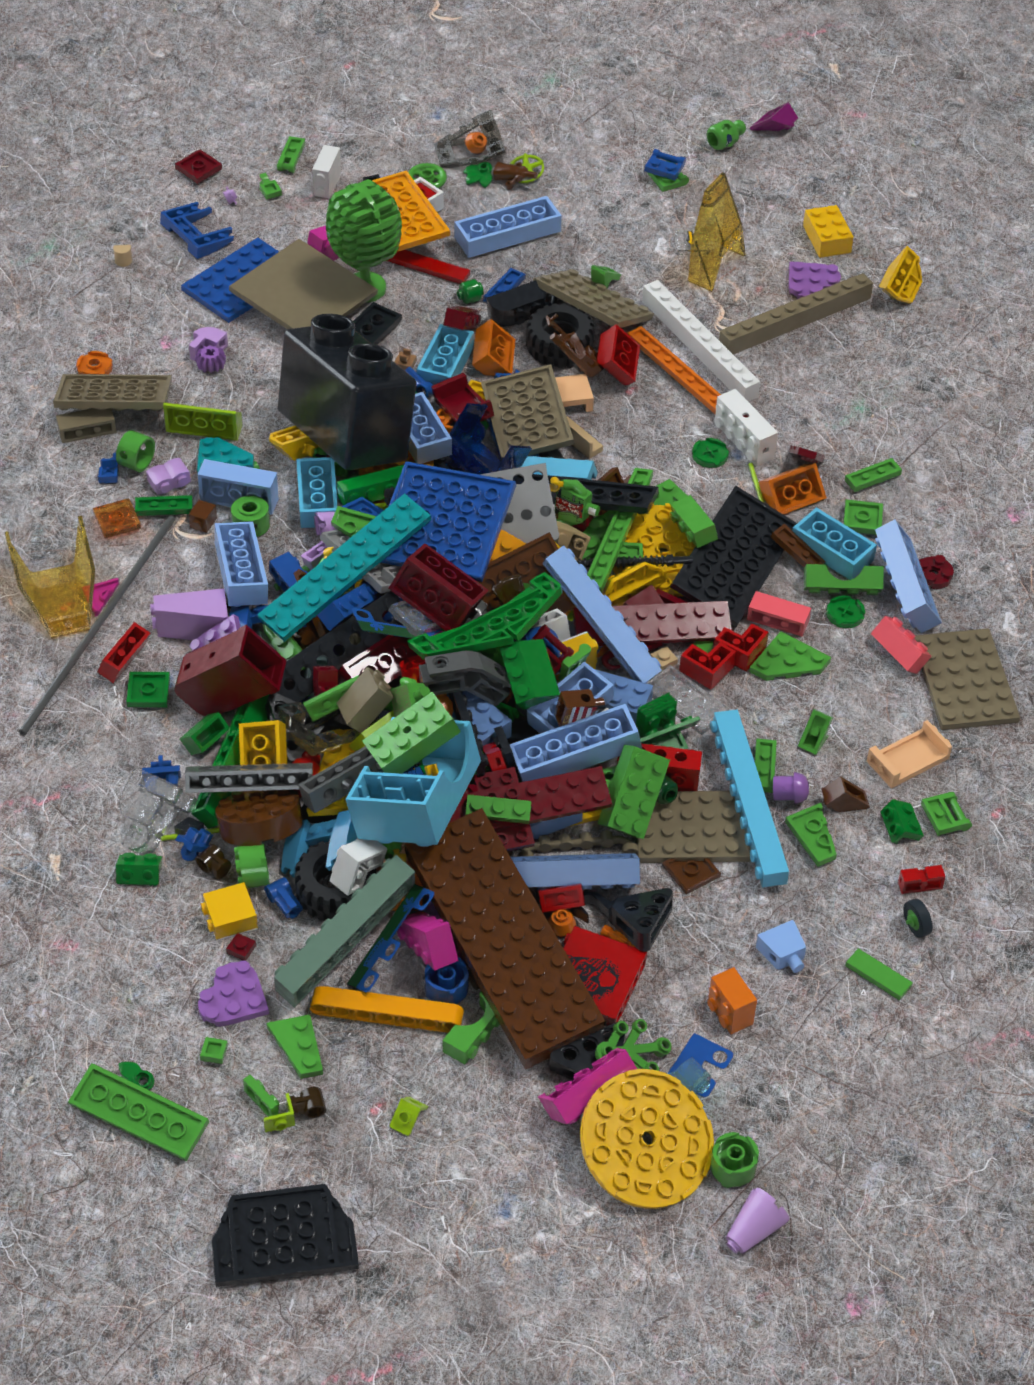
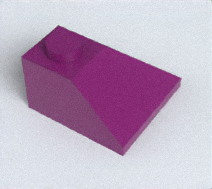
M787 102L766 112L750 129L755 131L789 130L795 125L794 122L798 119V116L790 103Z

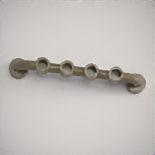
M604 830L600 833V837H592L590 832H582L578 839H571L570 834L563 833L559 835V840L550 841L548 835H541L538 841L535 842L534 847L522 849L517 856H534L533 852H531L533 850H540L545 853L557 848L563 851H568L572 847L590 849L597 845L610 848L614 844L623 845L621 848L622 853H636L638 856L639 849L638 845L632 843L627 837L613 836L611 831Z

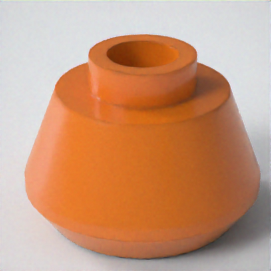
M471 132L467 135L465 144L470 152L480 154L486 149L487 139L481 132Z
M567 909L555 910L547 920L555 935L560 937L571 933L574 926H576L575 918Z

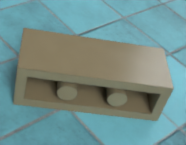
M96 408L56 415L57 427L62 443L116 433L112 409L96 410Z

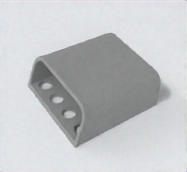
M546 463L480 474L512 481L517 475L524 478V482L517 484L501 528L502 530L526 544L550 532L554 541L558 544L559 531ZM540 472L543 475V479L535 481L532 478V474Z

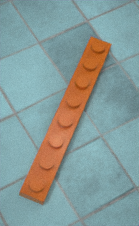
M642 326L627 333L640 344L641 351L710 411L716 414L717 396L721 395Z

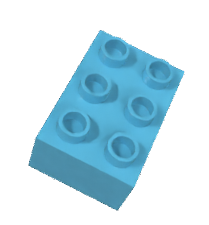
M454 720L461 732L422 759L423 765L437 763L439 771L437 776L371 772L369 766H364L345 799L358 839L377 840L382 844L392 842L416 843L422 847L438 844L481 762L470 721Z

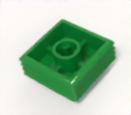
M670 692L638 707L636 727L640 738L645 737V734L649 731L656 730L658 732L663 730V727L667 724L674 723L676 725L677 700H675V697L672 698L673 695H670Z

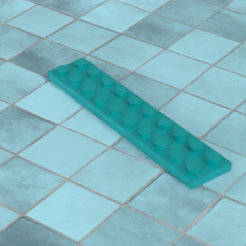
M404 493L258 613V618L285 642L431 521V515Z

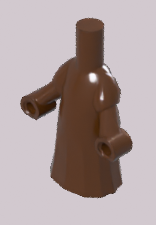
M497 162L493 170L494 180H512L507 181L505 184L506 188L510 190L517 182H521L524 178L536 179L537 172L528 171L525 166H522L521 162H517L516 165Z

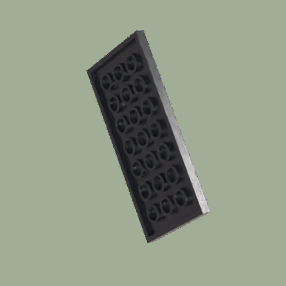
M737 486L734 487L712 521L715 524L718 539L699 548L695 547L690 556H693V563L684 564L670 585V588L693 602L728 601L731 625L735 628L746 613L755 592H759L784 551L771 538L772 533L783 524H786L793 531V527L797 524Z

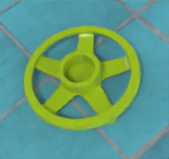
M524 153V155L516 157L510 162V164L516 165L514 164L515 162L523 159L522 166H525L528 171L534 172L533 168L542 166L541 172L536 179L518 183L533 182L544 172L543 160L535 155ZM528 158L535 159L538 162L530 164Z

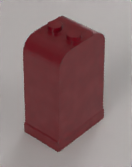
M244 625L238 630L184 655L174 692L202 716L217 712L223 714L268 694L280 691L287 660L249 626Z

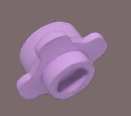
M226 186L227 190L223 194L229 204L234 202L237 205L235 201L237 195L233 189L229 190Z

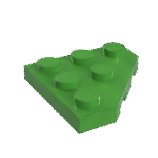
M780 631L750 666L749 672L765 681L774 680V677L785 676V678L801 677V674L806 673L819 675L829 665L831 657Z

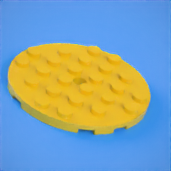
M665 503V505L653 504L648 514L637 513L625 539V542L643 544V558L645 555L649 558L650 555L656 557V555L658 557H661V555L666 557L668 554L673 556H690L696 547L693 542L690 543L688 541L686 533L680 531L677 522L674 523L670 517L672 510L669 503ZM666 548L668 551L660 553L659 549ZM674 564L671 567L658 565V567L666 570L667 575L666 582L655 589H661L675 597H682L683 595L670 588V585L684 564ZM615 566L612 570L617 575L623 572V570L626 569L628 566H625V568H623V566H620L619 569L617 568V566Z
M635 1069L612 1077L595 1091L588 1101L582 1116L580 1127L581 1148L591 1174L607 1193L617 1200L634 1207L658 1209L685 1199L698 1188L711 1166L714 1135L710 1119L708 1120L703 1109L704 1105L693 1091H690L681 1084L679 1079L661 1071ZM647 1132L652 1136L651 1144L647 1145L641 1137L643 1133Z

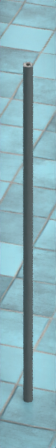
M169 515L19 729L20 734L26 735L169 530L175 521L174 516Z

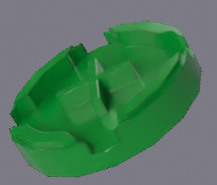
M706 438L703 441L701 439L694 444L692 449L693 460L707 468H717L724 465L729 456L726 444L714 438Z
M837 596L832 598L827 605L826 615L828 620L837 627L854 628L863 622L865 607L860 600L851 599V596Z

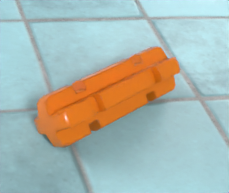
M604 925L600 935L635 947L618 930L613 931V928L609 925Z

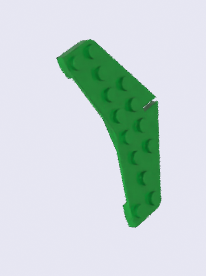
M544 572L529 581L530 586L508 603L460 627L433 636H429L426 633L416 636L407 641L409 648L425 660V657L460 651L477 652L515 644L514 639L519 642L563 593L561 584Z

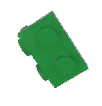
M892 799L880 811L892 843L897 844L903 837L919 841L924 836L911 803Z
M124 853L119 855L116 863V883L159 885L162 856H156L153 853L145 855Z

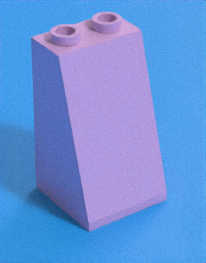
M224 588L154 595V604H150L151 616H155L152 617L153 629H157L158 637L194 640L228 618Z

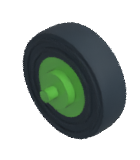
M920 899L907 901L903 906V913L909 929L918 938L929 935L932 932L933 924L927 907Z

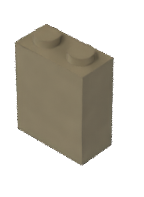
M369 667L363 671L337 702L346 724L360 733L368 728L394 698L390 691L391 687L384 680L385 676L377 669L374 671Z

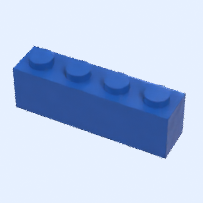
M290 552L269 561L268 572L283 592L297 582L294 572L298 569L304 570L301 568L299 560L293 557Z
M366 582L331 602L317 616L330 631L354 615L351 610L352 608L364 609L382 595Z

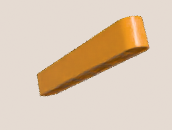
M317 986L314 988L310 1011L320 1016L449 1033L454 1025H461L464 1009L457 1004L327 986Z

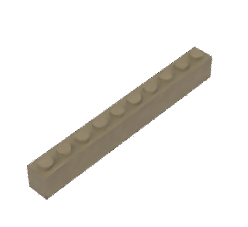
M864 273L722 329L720 330L719 341L734 355L871 299L873 282Z

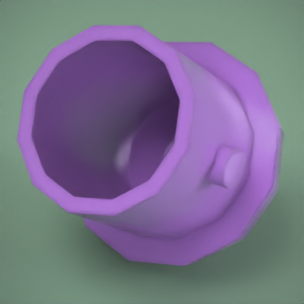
M794 772V776L773 777L774 801L794 800V803L798 804L807 799L809 795V782L803 774Z

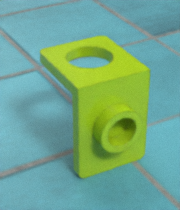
M285 1093L288 1112L263 1118L265 1132L282 1131L288 1127L295 1126L294 1111L289 1093Z
M412 1097L401 1098L391 1120L390 1127L409 1136L420 1111L427 1110L428 1106Z

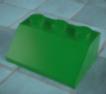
M543 639L514 642L515 644L500 648L515 701L520 708L524 710L559 697V687Z

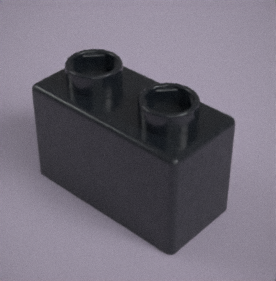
M320 314L312 318L311 326L288 329L284 333L277 409L345 470L404 462L408 459L416 380L392 361L393 354L389 349L371 344L356 332L355 323L351 319L339 314Z

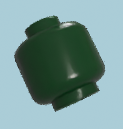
M667 775L664 777L657 798V802L664 805L673 802L678 793L677 783Z

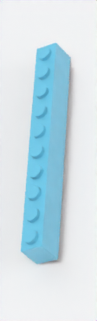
M738 709L714 712L713 721H710L711 732L715 733V745L717 749H720V762L722 765H725V778L730 781V794L732 797H735V811L740 814V827L745 830L746 846H750L751 849L750 859L756 866V879H760L762 888L785 885L788 881L789 869Z

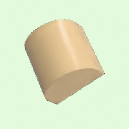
M113 245L116 265L120 267L129 266L132 263L131 245Z

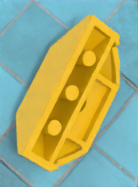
M906 246L889 265L879 288L889 297L911 304L923 282L919 265L920 257Z
M296 426L270 433L269 442L283 455L293 461L309 456L302 453L304 444L314 445L315 448L319 447Z
M647 562L627 567L623 572L608 578L602 594L611 600V606H622L625 601L650 585L656 588L665 583L667 572L665 569Z

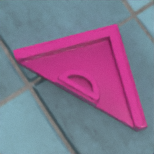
M118 577L83 587L95 617L100 614L118 587Z

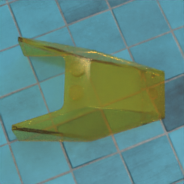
M723 172L704 191L691 244L688 282L711 292L714 290L724 254L729 250L742 256L746 255L742 222L726 174Z
M78 516L74 562L70 565L32 572L28 569L12 545L9 532L6 531L5 543L17 586L49 636L56 638L88 631L91 625L95 566L82 516Z

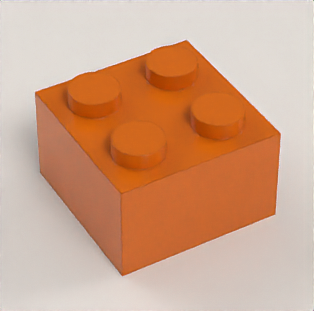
M735 967L711 977L707 1004L712 1012L715 1011L719 1017L721 1026L726 1028L731 1035L753 1025L757 999Z

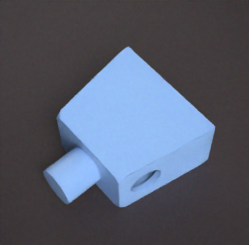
M794 920L757 935V950L776 969L781 970L789 966L794 973H798L804 968L802 960L805 957L806 945Z

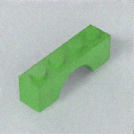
M806 564L804 567V590H809V593L818 594L820 591H828V594H839L840 591H847V594L857 595L859 592H867V595H878V592L883 590L884 566H864L860 574L851 580L835 578L828 571L826 565Z
M482 991L480 992V1007L484 1011L483 1017L471 1025H454L443 1039V1053L464 1065L470 1058L473 1059L477 1055L482 1042L486 1043L493 1028H497L500 1025Z

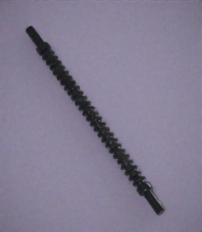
M668 554L666 557L663 555L661 557L650 555L647 558L645 555L644 558L641 556L639 558H636V556L630 558L628 556L627 559L623 556L622 559L617 558L614 567L617 566L619 569L620 566H623L625 568V566L630 567L642 562L656 566L661 565L664 567V565H667V567H671L674 564L693 563V556H673ZM579 558L577 562L587 569L591 567L593 560L592 558H589V560H586V558L581 560Z

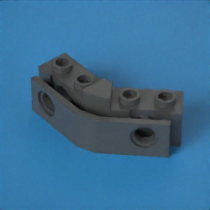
M460 651L425 657L426 664L419 665L420 683H423L435 695L468 691L494 706L500 704L510 695L508 687L511 688L506 668L479 652Z

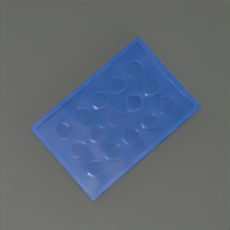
M256 238L183 283L181 289L220 318L230 323L252 309L253 306L230 292L229 286L279 251L260 238Z

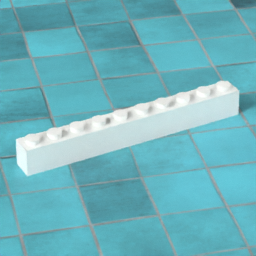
M659 280L643 286L642 302L730 391L736 389L748 402L758 398L760 381Z

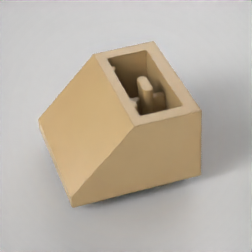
M557 521L559 531L558 545L560 547L564 545L567 549L569 548L574 553L576 561L579 558L582 560L591 537L568 524Z

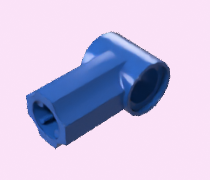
M408 367L405 371L415 378L416 393L423 392L422 388H424L426 398L433 395L431 388L433 383L425 381L411 367Z
M285 877L264 886L265 893L270 902L276 903L286 918L293 919L303 911L302 905L292 893V888Z

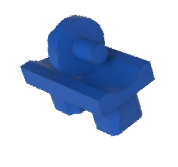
M158 755V761L151 762V767L142 768L143 779L146 781L149 790L159 788L158 779H166L168 788L178 787L179 778H181L180 765L172 766L171 760L163 761V755Z
M189 827L185 835L178 834L175 840L184 843L181 849L182 858L186 861L195 860L199 852L204 851L210 846L209 843L214 835L206 829L201 828L199 831L193 827Z

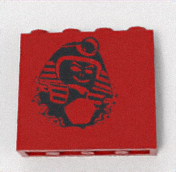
M574 926L572 932L566 934L563 949L603 1018L607 1021V1027L619 1022L646 965L647 951H640L636 947Z

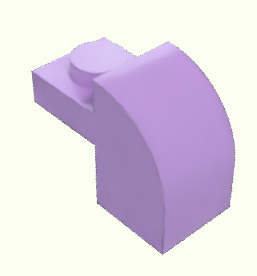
M204 327L194 331V341L189 345L190 359L195 361L197 350L202 349L203 345L206 347L210 344L211 346L218 345V348H223L224 350L228 346L227 332L214 327Z

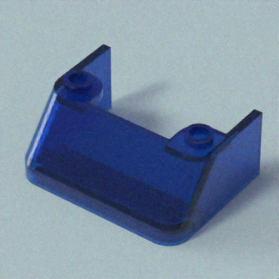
M467 403L449 433L452 438V455L449 457L464 472L479 475L521 467L532 448L530 446L511 445L501 462L482 443L486 431L479 421L488 406L486 404Z

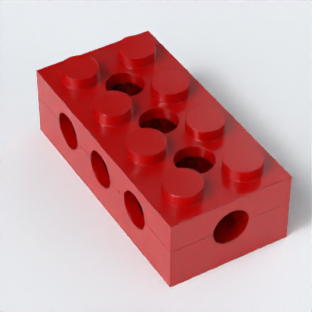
M641 744V749L670 759L665 775L677 783L678 791H698L702 751Z

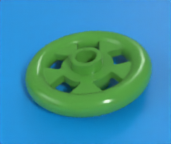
M432 163L418 164L408 171L413 180L417 179L414 178V175L437 188L442 187L447 179L445 170Z

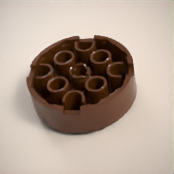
M294 790L233 791L232 795L219 801L215 811L222 840L237 846L262 845L261 841L274 839V842L294 834L303 824L300 798Z

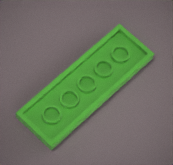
M93 1063L87 1069L68 1101L71 1106L184 1161L188 1160L210 1122L208 1118Z

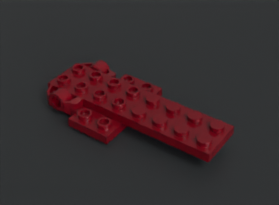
M602 766L520 783L515 767L487 772L484 776L480 777L474 775L475 784L468 785L449 823L466 815L468 795L531 801L529 824L489 820L507 852L534 847L535 842L530 824L612 807V801Z

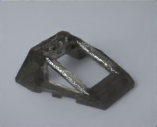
M492 110L476 115L468 125H461L459 131L453 135L448 134L434 144L439 164L442 168L477 164L507 155ZM480 126L482 133L487 139L486 148L488 154L456 159L452 146L465 145L466 138H458Z
M293 702L278 706L277 708L281 722L286 724V736L312 756H318L343 744L351 743L361 734L353 728L341 736L332 730L320 734L312 732L313 729L341 714L340 709L304 725L308 711L301 702ZM377 716L368 728L376 723L380 717Z

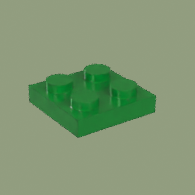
M129 672L127 707L168 708L170 672Z

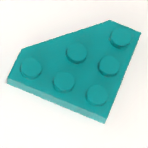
M219 437L200 439L197 473L204 459L254 468L255 460L252 453Z

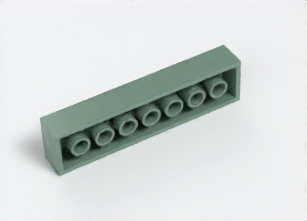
M395 855L392 859L388 858L382 864V869L377 874L373 873L367 879V884L362 889L358 888L352 894V899L347 904L343 903L337 909L336 915L332 919H327L321 925V930L316 935L312 934L306 940V945L301 950L297 949L291 955L290 961L285 966L281 965L275 971V991L294 1008L415 884V871L400 857Z

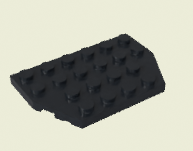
M326 1184L231 1195L218 1230L212 1238L216 1287L359 1269L354 1223L342 1210L337 1199L331 1195V1191Z

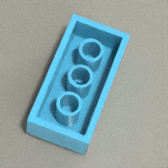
M440 324L417 368V374L425 381L433 383V385L461 374L474 348V331L461 330Z
M331 457L297 459L301 528H315L314 516H316L315 513L336 511L338 504L335 464Z
M817 507L793 527V532L826 561L825 565L849 580L859 575L861 569L864 566H869L875 559L877 544Z

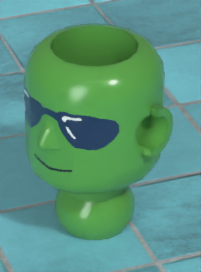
M722 120L708 128L707 141L715 150L732 147L738 142L739 135L745 133L746 125L742 120L734 122Z

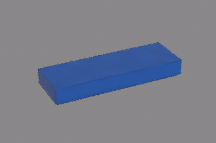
M510 268L483 296V301L487 302V297L518 287L525 279V273Z

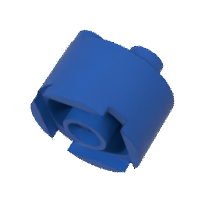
M458 957L457 962L437 970L432 969L427 964L425 968L426 997L431 1001L452 1004L460 1003L466 997L469 989V972L465 962Z

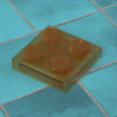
M129 498L93 508V514L104 539L141 529L140 521Z

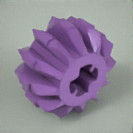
M210 344L207 347L203 345L202 349L197 350L195 362L199 370H203L204 373L207 371L212 373V371L218 372L219 369H224L226 356L223 348H218V345L211 346Z

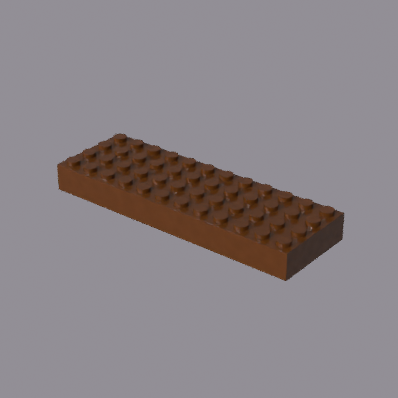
M482 808L448 823L437 845L422 847L416 843H405L407 859L423 887L434 892L431 902L443 922H449L456 947L525 1070L549 1059L552 1051L605 1028V1019Z

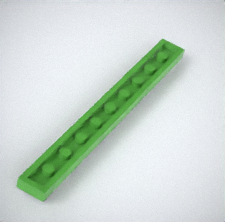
M635 468L628 484L649 486L653 478V470ZM615 511L587 573L591 580L593 579L597 582L601 593L637 513Z

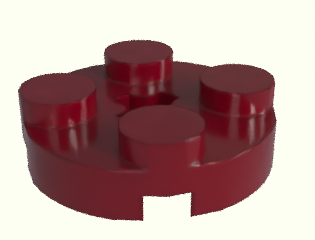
M943 555L919 559L926 581L931 586V589H942L950 584L953 579L954 569Z

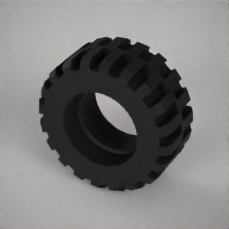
M555 303L551 306L546 305L542 309H537L527 321L526 346L529 354L543 365L551 364L552 368L553 366L558 368L565 366L568 368L573 367L575 363L550 339L554 332L557 335L560 333L552 326H548L546 316L548 315L551 318L557 314L558 317L553 321L566 334L575 332L584 348L588 345L593 348V321L584 311L577 309L573 305L567 306L564 303L562 305Z
M324 841L318 843L316 847H310L307 850V854L303 853L295 867L297 900L300 901L302 908L307 910L308 914L313 917L316 915L322 921L332 919L336 915L337 909L343 903L347 904L352 899V894L347 896L339 888H328L318 883L321 878L332 874V870L329 871L326 868L329 842L324 843ZM376 868L367 872L363 887L367 884V879L373 873L376 874Z

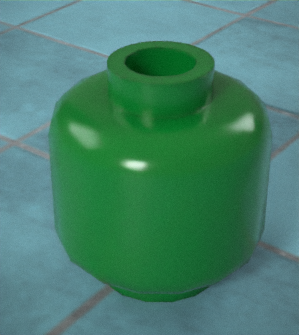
M475 279L461 282L459 290H457L458 299L462 300L465 304L480 301L482 295H484L482 284Z

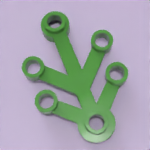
M638 1019L632 1023V1030L623 1046L615 1047L620 1036L626 1034L629 1028L626 1022L619 1021L613 1026V1032L608 1041L600 1043L596 1048L595 1056L597 1060L607 1054L606 1051L609 1053L616 1048L626 1049L637 1069H649L650 1066L653 1070L659 1071V1067L655 1062L651 1061L648 1063L638 1054L653 1052L657 1057H663L671 1051L672 1045L670 1040L664 1037L658 1038L653 1043L634 1045L639 1035L647 1029V1023L643 1019Z

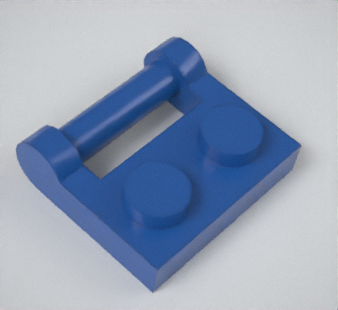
M654 149L652 156L645 165L644 172L676 180L685 166L686 157H677Z

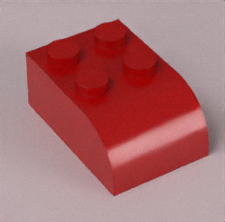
M616 324L601 334L597 362L622 385H630L636 380L640 344Z

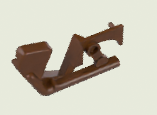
M557 314L551 318L547 315L546 321L548 326H552L560 333L557 335L554 332L550 339L588 377L592 378L601 372L604 368L597 362L598 352L589 345L584 348L575 332L566 334L553 321L558 317Z

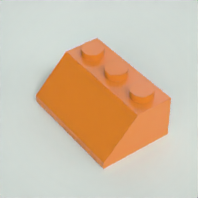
M490 319L476 329L472 366L487 376H495L496 373H512L516 339Z
M816 463L805 464L758 482L766 503L783 515L827 498Z

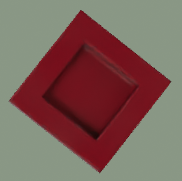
M237 933L227 946L226 952L233 957L246 961L255 949L256 941Z

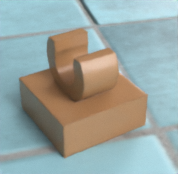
M404 348L403 352H399L395 363L403 370H406L408 367L413 369L417 362V356L412 355L411 350Z

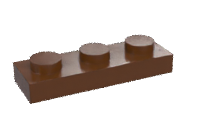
M783 524L772 533L771 538L803 568L806 564H825L826 561L786 524Z

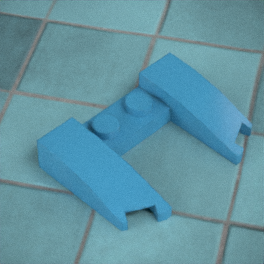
M349 810L339 812L335 820L311 825L307 819L303 820L301 828L285 840L281 872L286 874L288 869H290V875L295 878V867L303 853L307 854L310 846L317 845L323 841L324 843L329 842L326 868L331 871L337 858L338 849L342 845L357 839Z

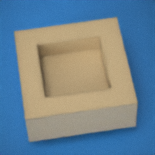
M667 646L650 654L652 658L655 657L659 661L662 671L676 665L678 662V658Z

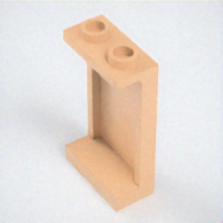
M586 374L555 377L564 407L584 405L586 412L593 411L594 397Z
M926 720L923 722L922 729L881 750L876 745L869 748L866 762L892 789L948 760L952 746L949 740L945 739L938 732V729Z

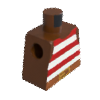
M590 689L561 691L554 712L558 726L575 722L594 715L596 711L604 710L605 701L603 697L594 698Z

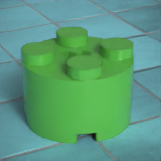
M264 843L256 846L234 847L236 871L240 876L238 877V882H244L246 888L270 884Z
M737 1132L723 1134L717 1139L712 1150L710 1168L713 1176L723 1187L743 1186L755 1177L759 1150L754 1140L748 1136H741Z

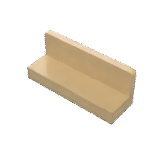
M567 416L574 439L573 446L588 459L601 453L603 445Z

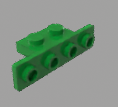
M688 716L682 719L679 724L670 723L665 725L661 731H649L645 734V737L640 738L641 744L688 749L681 731L697 725L700 717L692 718V716Z

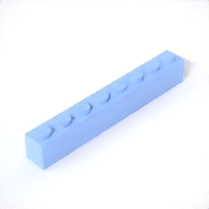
M563 545L544 560V567L561 584L563 591L632 679L648 683L662 671L660 668L661 664L655 657H651L648 653V647L637 639L634 629L626 625L622 614L614 610L611 606V600L606 595L603 596L597 582L593 579L591 580L587 575L586 568L582 564H578L574 559V553Z

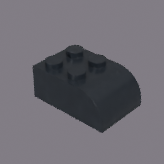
M536 280L486 298L489 318L501 327L523 324L529 320V317L537 309H542L544 306V297Z

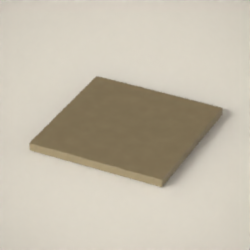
M297 239L229 286L230 292L287 330L311 326L312 318L320 314L347 316L378 293V289L301 239Z

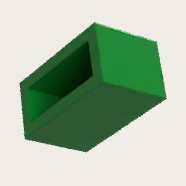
M219 712L208 714L180 738V741L190 755L203 753L228 731L229 726Z

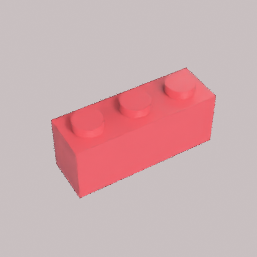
M756 591L748 607L747 620L802 637L810 620L811 608Z
M885 616L871 632V635L908 672L917 674L932 657L927 652L928 648L923 643L917 642L914 639L916 637L914 633L908 629L905 630L902 627V621L897 617Z

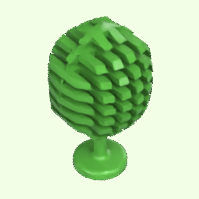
M367 179L360 183L346 186L345 189L335 192L329 199L326 213V233L329 244L335 254L347 265L360 271L354 273L356 276L378 289L377 295L367 301L373 302L384 296L386 282L379 274L370 272V267L382 264L383 261L393 258L398 252L402 234V221L399 208L393 197L384 188Z

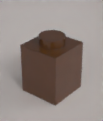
M198 500L189 513L190 528L205 533L209 531L217 519L216 505L202 500Z

